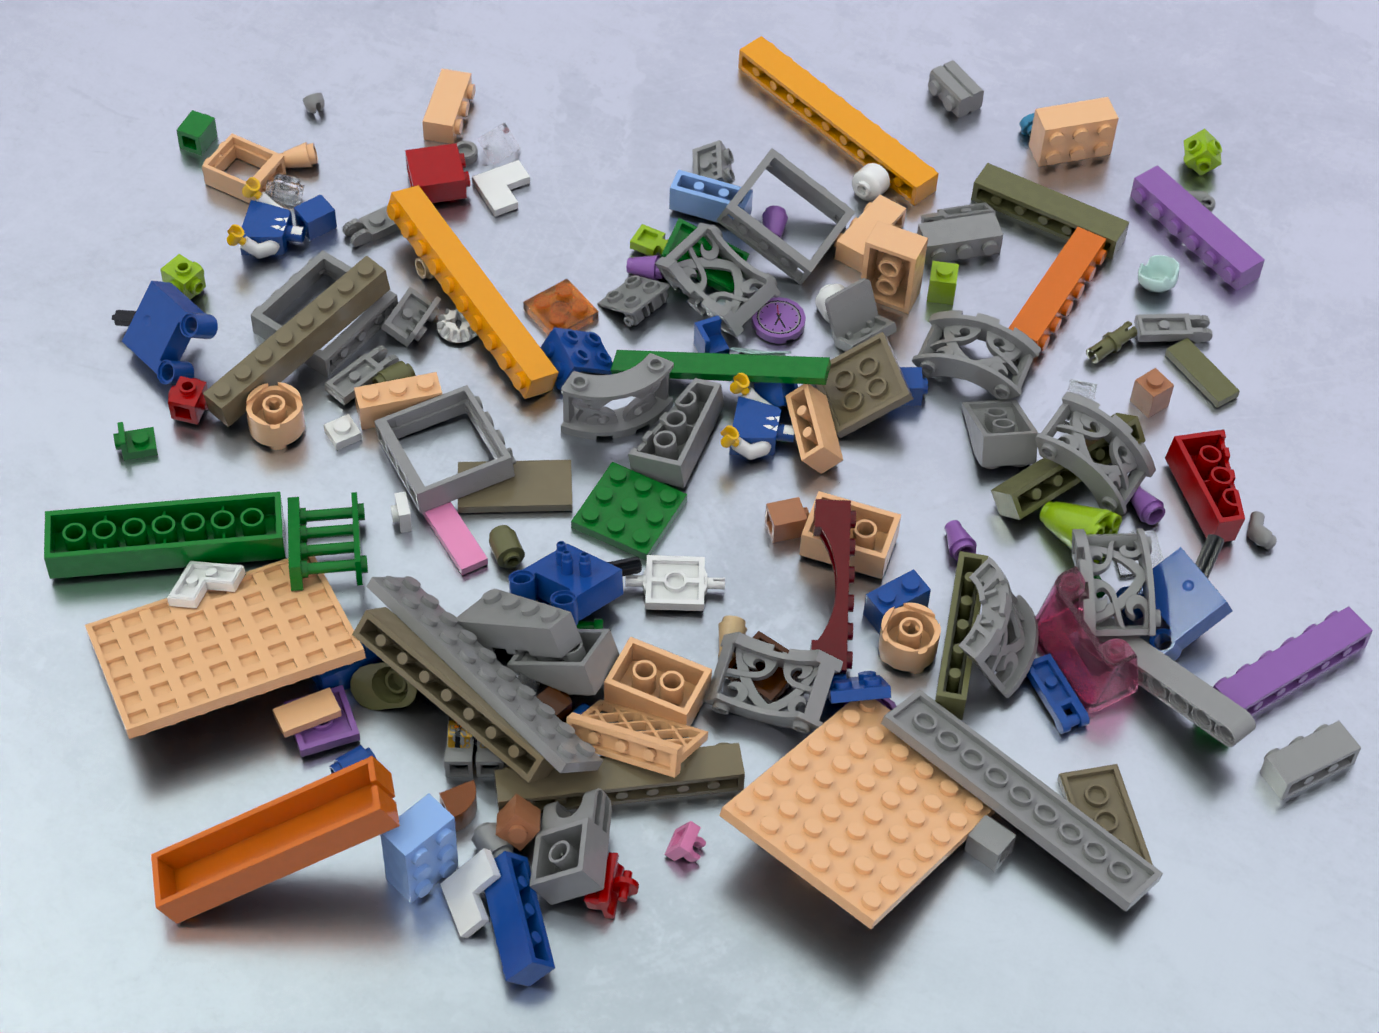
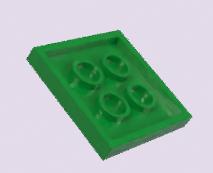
M612 462L572 519L571 528L647 561V555H652L687 502V494Z

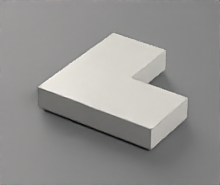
M517 160L472 176V183L496 217L518 209V201L510 190L529 184L530 176L521 162Z
M190 561L168 595V604L175 607L197 608L207 590L235 592L246 574L245 568L242 565Z
M485 848L440 883L460 937L469 938L489 922L479 894L500 878L501 875L491 850Z

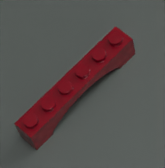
M816 499L813 536L820 537L829 554L834 572L835 600L830 620L819 639L811 640L810 650L819 649L843 661L840 673L834 674H846L847 669H852L853 652L847 651V641L853 640V623H848V612H853L854 594H849V584H854L855 566H849L850 556H855V538H850V528H855L856 511H851V501Z

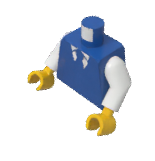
M250 177L242 188V194L247 198L254 197L256 199L250 201L242 227L233 224L228 229L227 243L230 246L240 244L241 255H253L258 259L271 255H283L286 252L289 241L303 243L305 227L294 226L291 211L280 206L265 192L258 191L261 187L259 180Z
M738 373L734 376V382L730 384V391L734 394L742 393L741 397L738 396L733 426L728 425L721 431V435L724 436L721 439V445L725 448L730 447L729 455H742L748 460H753L762 456L774 455L777 440L794 442L795 433L793 426L780 424L781 409L763 399L753 388H747L750 381L746 374Z

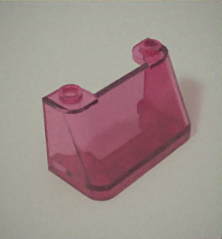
M1075 566L1057 577L1036 615L1039 631L1038 645L1045 655L1051 653L1086 711L1094 713L1138 691L1137 655L1131 646L1122 639H1111L1102 644L1099 643L1079 613V597L1085 591V580Z

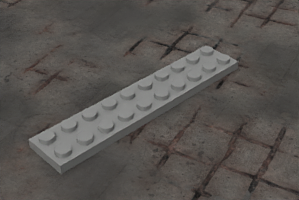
M410 576L372 577L367 588L559 773L595 771L599 769L603 760L595 753V748L591 744L582 741L575 734V729L571 725L562 722L555 715L552 707L542 703L535 696V691L532 688L522 684L515 677L516 674L513 670L503 666L496 659L494 652L484 648L477 641L474 633L465 630L459 625L457 617L446 612L439 605L437 598L427 594L420 587L421 584L418 580Z
M920 689L884 715L881 723L884 727L1127 912L1159 882L1163 875L1160 870Z

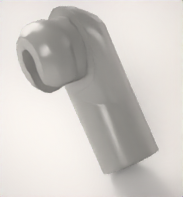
M1188 191L1210 212L1214 210L1215 200L1207 192Z
M1254 511L1250 515L1248 537L1257 545L1263 546L1265 549H1271L1276 545L1277 538L1272 535L1269 529L1263 526L1264 514Z

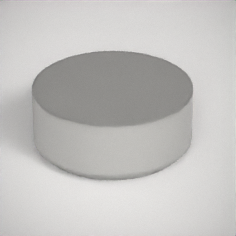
M470 141L457 142L459 153H464L466 166L475 163L478 159L477 146Z

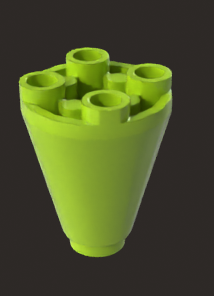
M1049 501L1040 512V521L1072 550V529H1084L1086 535L1118 534L1122 516L1107 509ZM1093 560L1096 564L1100 562L1099 560Z

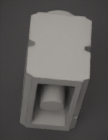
M954 60L931 70L928 89L933 96L937 95L942 100L946 110L952 111L960 118L969 112L981 108L984 91Z

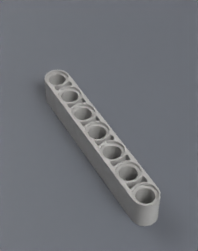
M1110 618L1096 624V626H1116V622ZM1081 634L1082 641L1088 650L1224 745L1233 747L1255 730V720L1247 710L1139 636H1096V638H1084Z

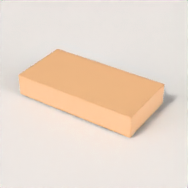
M330 687L273 709L274 717L284 738L342 716L341 709Z

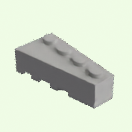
M695 378L674 401L675 406L668 413L664 412L659 418V424L642 437L643 442L637 448L633 447L628 453L631 470L658 482L684 488L724 407L720 383Z
M495 588L484 593L481 599L457 617V623L465 630L474 633L477 641L484 648L492 652L496 648L506 649L507 654H518L528 651L530 656L562 658L582 642L570 611Z

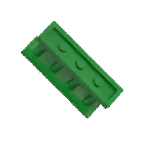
M351 492L352 507L306 510V508H300L299 497L287 498L288 562L291 591L303 590V578H309V575L356 571L357 586L363 585L362 573H368L367 555L361 556L360 521L365 520L364 503H358L357 492ZM353 518V524L306 527L307 522ZM353 536L354 539L352 542L307 545L308 539ZM354 553V559L307 563L308 557Z

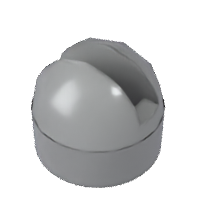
M322 93L310 94L303 98L304 106L308 112L315 114L316 109L319 113L323 111L325 102Z

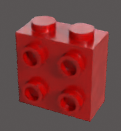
M457 143L405 150L406 169L410 186L419 185L431 203L467 198L466 187H470V177L468 171H463L466 168L464 153H459Z

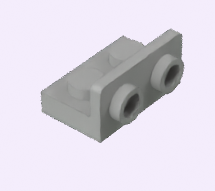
M721 140L692 149L693 174L730 184L735 182V176L731 164L734 163V157L729 148L726 149Z

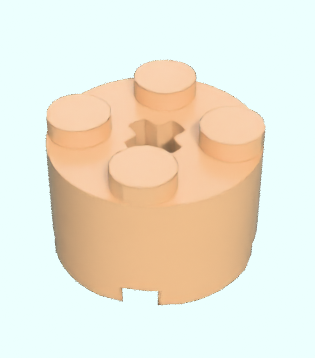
M277 382L278 385L269 386L268 383L262 384L252 390L246 400L249 431L251 436L260 444L270 446L274 450H282L286 445L297 440L305 430L302 399L298 390L289 384Z
M904 603L902 607L895 608L894 606L885 613L881 623L878 643L879 656L882 662L901 671L919 674L934 661L937 654L941 626L935 619V614L932 610L918 603Z

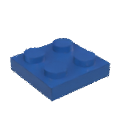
M875 671L859 672L858 677L848 678L846 674H834L827 699L832 704L891 698V686L880 675H876Z

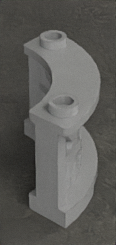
M700 223L688 237L666 257H661L655 265L675 290L680 287L682 292L690 298L687 303L702 316L706 314L709 317L719 316L722 320L721 330L737 337L744 331L742 325L772 297L778 298L781 295L777 288L778 283L771 274L756 269L741 258L722 238V232L715 225ZM704 237L712 247V250L706 251L703 244H701V258H698L692 246ZM688 251L691 259L677 263V260ZM704 269L731 272L734 282V294L715 292L706 295L704 292L707 286V276ZM695 270L698 271L701 278V282L694 283L691 280L692 277L697 278V273ZM756 287L759 290L756 292V290L752 291L750 288ZM720 299H724L725 304L720 305L719 303H717V301Z
M951 310L931 315L929 323L932 326L919 354L913 357L912 362L916 367H922V373L927 378L937 376L960 378L979 385L998 400H1009L1021 395V387L1034 357H1038L1041 348L1019 329L1014 328L1012 331L1000 325V319L977 313L976 317L963 315L961 310ZM976 339L986 342L989 352L994 357L972 360L965 355L959 346L972 343ZM1014 361L1018 363L1017 367L1014 365ZM1007 369H1008V370L1012 373V375H1013L1012 380H1010V379L1007 378V376H1008V371H1007Z
M650 353L636 366L617 374L589 375L573 371L561 388V393L563 394V423L561 424V432L570 436L596 440V436H612L613 439L636 434L637 429L646 425H654L659 421L664 412L668 413L673 406V398L669 397V373L674 368V363ZM630 396L636 397L627 406L612 410L604 406L612 400Z
M1067 391L1062 398V405L1044 430L1035 437L1039 455L1062 465L1081 479L1094 495L1099 508L1125 515L1127 503L1144 478H1151L1156 471L1154 461L1145 444L1136 441L1131 435L1133 429L1116 414L1111 417L1098 409L1099 403ZM1066 418L1070 420L1069 425L1063 424ZM1057 431L1068 433L1058 439L1053 438ZM1104 438L1110 444L1109 454L1113 465L1093 462L1085 439L1099 440Z
M1137 528L1134 534L1086 535L1084 529H1072V559L1076 576L1080 578L1081 584L1084 585V590H1079L1080 632L1084 638H1096V636H1156V627L1161 626L1160 609L1155 608L1154 578L1150 555L1152 552L1151 537H1146L1143 528ZM1102 557H1106V560L1102 564H1096L1093 562V560H1099L1101 562ZM1112 560L1123 565L1135 576L1131 585L1118 598L1110 584L1100 579H1094V576L1104 573L1110 567ZM1142 586H1143L1144 597L1141 596V595H1137V594L1139 593V591L1141 590ZM1098 592H1104L1107 594V596L1104 599L1100 600L1097 598L1096 594ZM1125 608L1127 617L1134 621L1135 615L1133 610L1136 608L1140 609L1143 612L1144 624L1125 626L1121 611ZM1113 616L1115 618L1116 626H1096V624L1104 622Z
M989 557L969 577L977 587L979 601L982 604V613L977 615L970 632L958 646L968 655L990 684L1003 696L1009 698L1018 690L1034 661L1039 638L1038 623L1030 605L1021 595L1014 596L1006 575L997 563ZM1008 631H1009V644H1007Z
M741 632L723 636L720 645L722 650L708 693L703 700L712 705L711 709L725 715L730 712L755 721L793 728L802 733H809L810 729H817L823 724L819 720L834 673H840L843 661L819 649L798 650L790 648L788 654L786 652L774 651L775 645L757 640ZM733 652L736 653L737 669L728 668ZM757 662L765 663L764 670L759 672H750L749 669L753 671H758L755 667V664ZM778 667L783 668L787 683L794 690L784 698L767 704L756 690L752 680H764L774 674ZM796 671L802 672V674L798 676L799 681H802L801 683L795 681L792 678L793 674ZM725 676L740 678L741 682L733 681L727 685L729 689L738 691L735 697H728L720 693ZM805 693L810 695L808 702L803 697ZM749 698L754 705L747 704ZM802 705L806 706L804 713L797 711Z

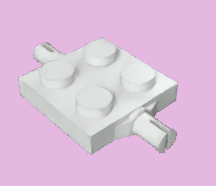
M647 555V564L643 575L626 576L625 587H643L645 609L704 611V596L707 593V589L725 590V577H707L705 557Z

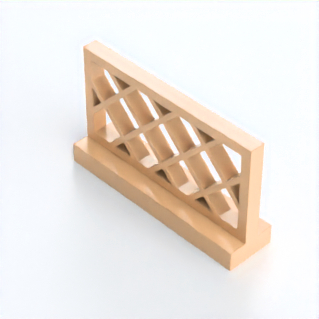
M601 699L582 714L572 712L567 716L566 721L567 724L575 729V734L582 741L591 744L595 748L596 754L674 778L680 774L681 763L708 740V731Z

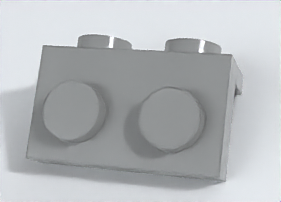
M409 287L381 326V329L408 347L413 339L419 341L427 330L423 326L426 321L431 323L439 313L440 309L436 306L441 298L436 296L433 302H431L412 287Z

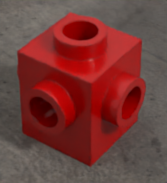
M179 377L176 385L170 388L168 395L171 419L198 425L204 411L208 410L203 395L208 389L207 382L197 378Z

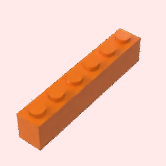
M1077 227L1011 323L1009 329L1012 331L1014 328L1019 329L1035 341L1041 348V351H1044L1049 343L1050 334H1055L1058 331L1062 322V316H1068L1074 298L1079 299L1085 287L1084 283L1092 280L1096 271V265H1102L1107 255V251L1104 250L1106 238Z

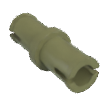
M1126 321L1115 331L1107 332L1103 335L1101 341L1086 350L1088 359L1095 355L1091 362L1097 364L1110 353L1118 352L1121 349V345L1137 336L1136 327L1133 326L1128 330L1132 323Z

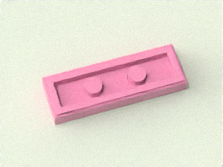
M451 502L423 512V516L461 575H465L488 564V558Z

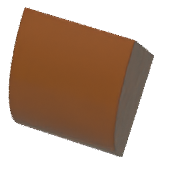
M474 780L439 793L440 804L455 817L456 832L467 827L477 812V795Z

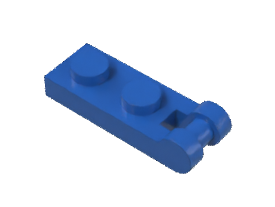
M1051 653L1034 659L1026 676L1054 719L1058 732L1064 734L1071 731V727L1076 725L1082 727L1089 724L1090 719L1086 709ZM1070 709L1073 714L1067 716L1064 711Z

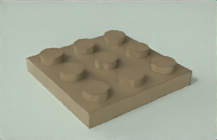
M884 332L831 359L826 385H817L818 390L827 396L836 434L840 438L913 400V396Z

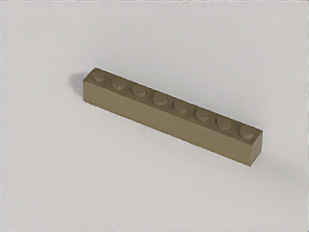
M366 255L208 388L203 395L209 411L227 427L232 425L246 413V400L252 390L266 383L269 386L278 385L277 382H282L313 356L314 352L326 345L390 290L386 270Z
M387 607L365 611L352 634L528 783L549 776L554 767Z
M727 742L718 743L714 746L699 747L681 763L680 774L675 778L605 756H599L603 762L598 770L559 773L553 768L547 778L530 783L509 766L500 770H494L498 812L516 793L541 809V813H543L545 805L556 801L567 810L578 809L585 792L598 788L607 794L612 805L739 791L744 790L745 780L739 743L730 744Z

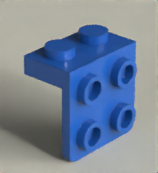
M554 327L540 347L559 372L555 381L558 390H561L573 371L612 374V359L607 353L601 338L594 332Z

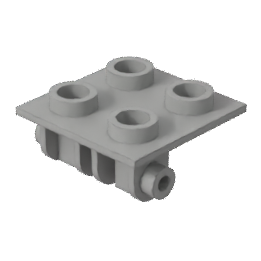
M633 275L628 277L617 289L607 293L606 297L597 304L601 307L625 313V324L629 327L632 325L636 326L645 319L644 317H648L650 313H653L667 302L669 295L666 290L670 287V284Z

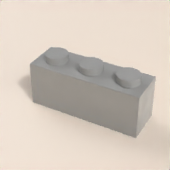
M994 212L918 224L917 234L928 238L924 264H932V261L945 262L993 255L1001 252L1003 233Z
M1340 721L1329 726L1323 724L1312 734L1306 737L1299 736L1291 741L1288 746L1280 750L1275 748L1269 751L1264 757L1260 774L1277 796L1283 800L1355 764L1361 747Z

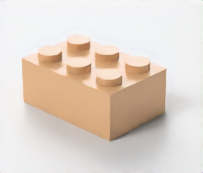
M1109 97L1035 109L1029 147L1038 167L1111 155L1119 118Z
M877 221L865 242L861 279L866 278L870 280L876 303L909 314L921 291L928 243L927 237Z
M818 491L816 499L848 500ZM849 500L851 501V511H856L855 528H850V538H855V556H850L849 566H855L856 572L882 579L898 538L901 514ZM814 501L801 534L799 555L832 564L820 537L813 536Z
M630 637L604 681V701L691 726L704 703L705 695L708 693L712 680V669Z

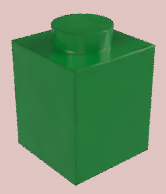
M194 110L189 113L176 130L179 148L203 156L218 136L215 118Z

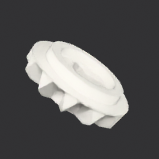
M457 308L455 310L446 309L445 314L439 315L437 330L445 340L463 343L477 335ZM457 320H461L460 329L455 324Z

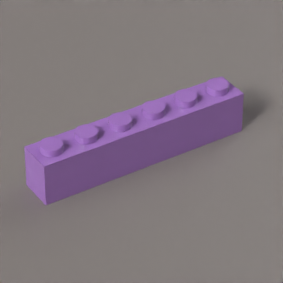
M1158 165L1134 178L1130 195L1134 201L1140 204L1154 219H1157L1172 235H1175L1190 251L1204 261L1224 282L1237 291L1260 278L1265 259Z
M1349 606L1340 612L1337 610L1333 611L1320 624H1311L1300 636L1288 638L1282 643L1280 648L1273 652L1271 650L1266 651L1258 661L1251 665L1248 663L1243 665L1230 678H1221L1215 683L1213 688L1243 707L1253 716L1365 648L1373 630Z

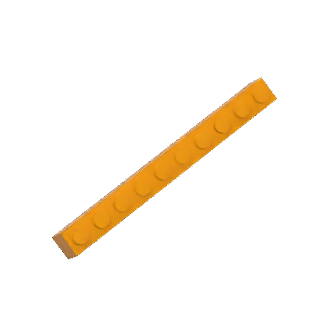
M760 36L739 49V69L861 165L865 166L869 163H876L885 168L890 177L889 187L915 206L936 192L939 173L932 166L922 161L914 152L909 151L897 139L891 137L879 125L864 116L861 111L847 103L843 97L838 96L826 84L811 75L808 70L802 68L791 57L776 48L773 43Z
M419 185L391 192L386 211L389 218L398 226L403 237L409 241L417 256L423 260L429 272L434 275L442 286L443 291L454 302L457 310L468 321L471 329L482 340L485 348L491 352L499 367L505 371L512 381L513 386L519 390L524 399L552 391L559 372Z

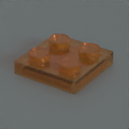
M568 279L523 302V309L547 335L550 334L554 327L578 330L599 318V311Z

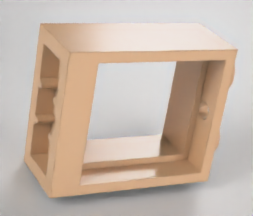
M233 133L220 143L218 149L202 165L206 185L249 204L251 200L256 198H247L242 194V188L246 181L224 172L236 158L260 168L253 177L260 182L261 187L258 191L265 192L267 195L275 188L279 180L281 181L280 175L281 177L283 174L286 175L283 155Z

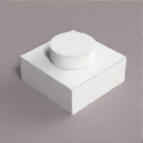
M349 414L324 424V432L336 450L362 440L361 431Z
M406 491L394 493L395 505L390 506L393 523H399L401 533L412 531Z

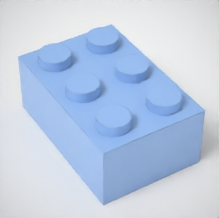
M430 793L399 816V827L380 835L386 880L410 903L418 897L426 896L432 890L434 884L442 878H448L455 872L458 866L455 817Z

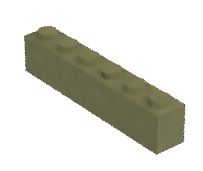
M990 163L986 164L973 184L972 201L977 203L986 202L998 212L1068 241L1077 227L1106 238L1104 250L1107 251L1106 257L1113 260L1126 239L1129 221Z
M1115 413L1133 429L1131 435L1138 443L1146 441L1138 416ZM1104 438L1099 440L1085 439L1093 462L1104 465L1112 463L1109 454L1110 444ZM1042 458L993 488L991 492L999 515L1020 520L1082 480L1062 465Z
M959 551L935 697L937 703L960 720H963L972 660L958 645L970 632L977 615L980 614L981 608L977 587L969 577L988 559L986 555Z

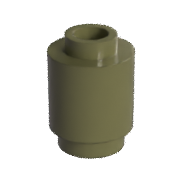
M399 361L377 372V376L373 377L372 381L373 384L416 375L409 363L405 364L403 361Z
M500 525L491 530L489 545L498 565L503 568L518 566L524 559L525 552L516 532L507 525Z

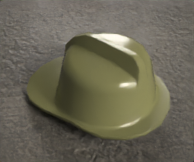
M385 662L360 667L353 674L350 681L354 699L361 706L370 710L408 706L415 700L417 689Z

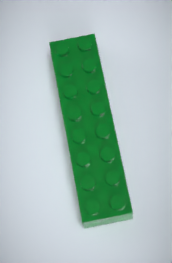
M281 492L45 511L44 560L50 579L186 567L190 561L229 564L286 559L284 512Z

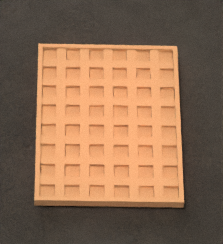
M315 556L308 557L307 563L318 562ZM288 558L247 571L235 592L207 590L197 608L169 606L168 600L165 598L85 625L129 739L145 735L166 726L175 725L178 722L204 715L210 711L236 704L239 701L265 694L286 685H292L298 681L324 674L327 671L350 665L366 658L364 648L360 641L352 635L354 629L325 575H309V578H303V590L291 591Z
M875 699L847 703L725 804L719 815L870 929L880 922L967 839L968 834L985 815L991 817L995 813L984 802L881 724L884 715L891 710Z

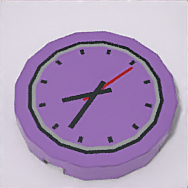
M774 297L752 316V327H754L756 334L761 339L770 343L783 344L792 338L793 340L799 338L804 332L806 316L798 303L788 298Z

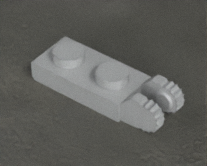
M387 206L359 219L354 218L350 222L345 223L342 227V232L345 236L350 237L352 235L350 241L355 247H358L370 241L374 242L400 229L389 218L386 212Z
M1189 313L1137 314L1134 320L1138 342L1182 341L1188 338L1195 343H1204L1210 341L1213 337L1212 330L1207 328L1210 325V320L1206 315H1189Z
M379 345L368 354H363L328 380L325 384V391L345 405L355 398V387L373 384L372 378L377 376V372L399 362V358L394 354L385 358L388 350L384 346Z

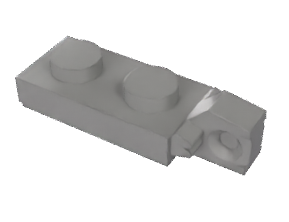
M986 202L938 209L936 213L921 215V223L995 213V210Z

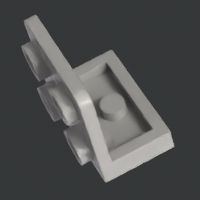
M862 278L825 300L837 348L848 351L881 332H884L887 337L897 332L894 321L878 315L869 279Z

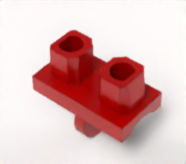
M609 852L604 890L585 895L584 901L587 908L602 910L605 918L614 919L618 901L626 902L628 896L636 895L639 890V883L632 878L633 873L631 871L625 870L624 866L618 863V853Z

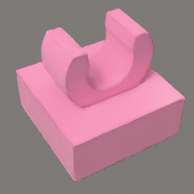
M690 821L675 829L664 855L673 861L683 856L689 862L699 860L701 856L694 852L693 846L700 849L706 845V841L702 837L697 836L701 827Z

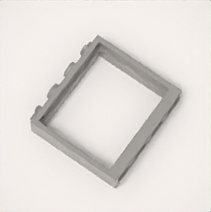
M771 148L716 221L802 285L854 215L855 211L809 177L803 170L792 164L782 154ZM765 169L836 223L810 260L738 206Z
M322 250L317 256L311 258L298 273L293 274L289 281L280 289L275 290L271 297L261 306H257L251 314L253 332L267 340L282 327L274 319L324 274L338 280L352 267ZM390 290L385 293L323 351L318 349L304 364L327 378L331 376L381 329V326L398 304L397 294Z
M468 385L374 421L378 440L420 514L515 476L513 464H516V460L513 457L512 449H506L501 431L494 429L490 413L482 410L483 405L480 397H474ZM467 413L493 455L494 460L424 486L398 439Z

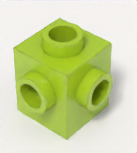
M1205 128L1183 140L1184 162L1189 169H1193L1200 176L1222 164V147L1220 142Z
M181 254L175 256L160 269L162 281L172 283L190 300L194 296L199 295L206 287L204 270L201 265L190 261Z

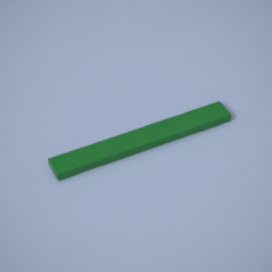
M617 350L611 367V373L617 374L631 369L643 361L648 354L652 353L674 363V368L669 373V379L694 380L698 378L702 380L734 381V376L738 373H744L748 376L750 382L826 385L831 361L830 357Z

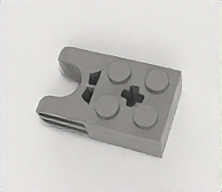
M600 788L585 792L580 807L573 815L558 801L547 804L544 807L541 832L536 834L530 887L551 905L604 890L612 804L607 794Z

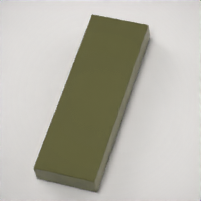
M1188 338L1166 349L1165 355L1216 408L1238 397L1240 390Z

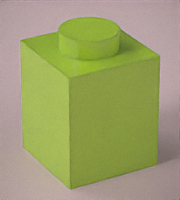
M932 261L927 302L953 305L959 264Z

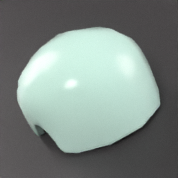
M1165 255L1151 256L1145 266L1143 263L1140 264L1138 282L1148 291L1166 292L1177 284L1180 263L1174 258Z

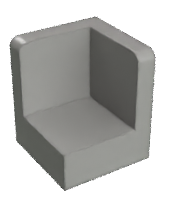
M985 815L968 834L965 851L995 872L1013 851L1016 834L988 815Z

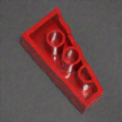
M1225 430L1174 436L1165 460L1205 537L1207 538L1209 534H1215L1223 538L1224 542L1234 541L1245 521V515L1239 490L1235 488L1234 481L1236 477L1234 469L1230 467L1229 459L1231 456L1229 447H1226L1224 441L1226 438Z

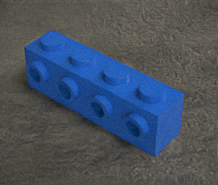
M504 851L494 858L501 877L484 891L505 979L508 982L529 987L554 970L555 965L537 893L530 887L531 869L528 857Z

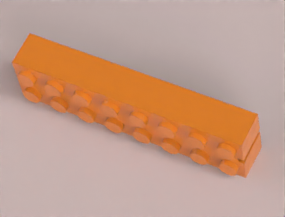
M370 756L151 854L156 909L178 924L399 827L397 805L392 799L395 797L392 773L375 757Z

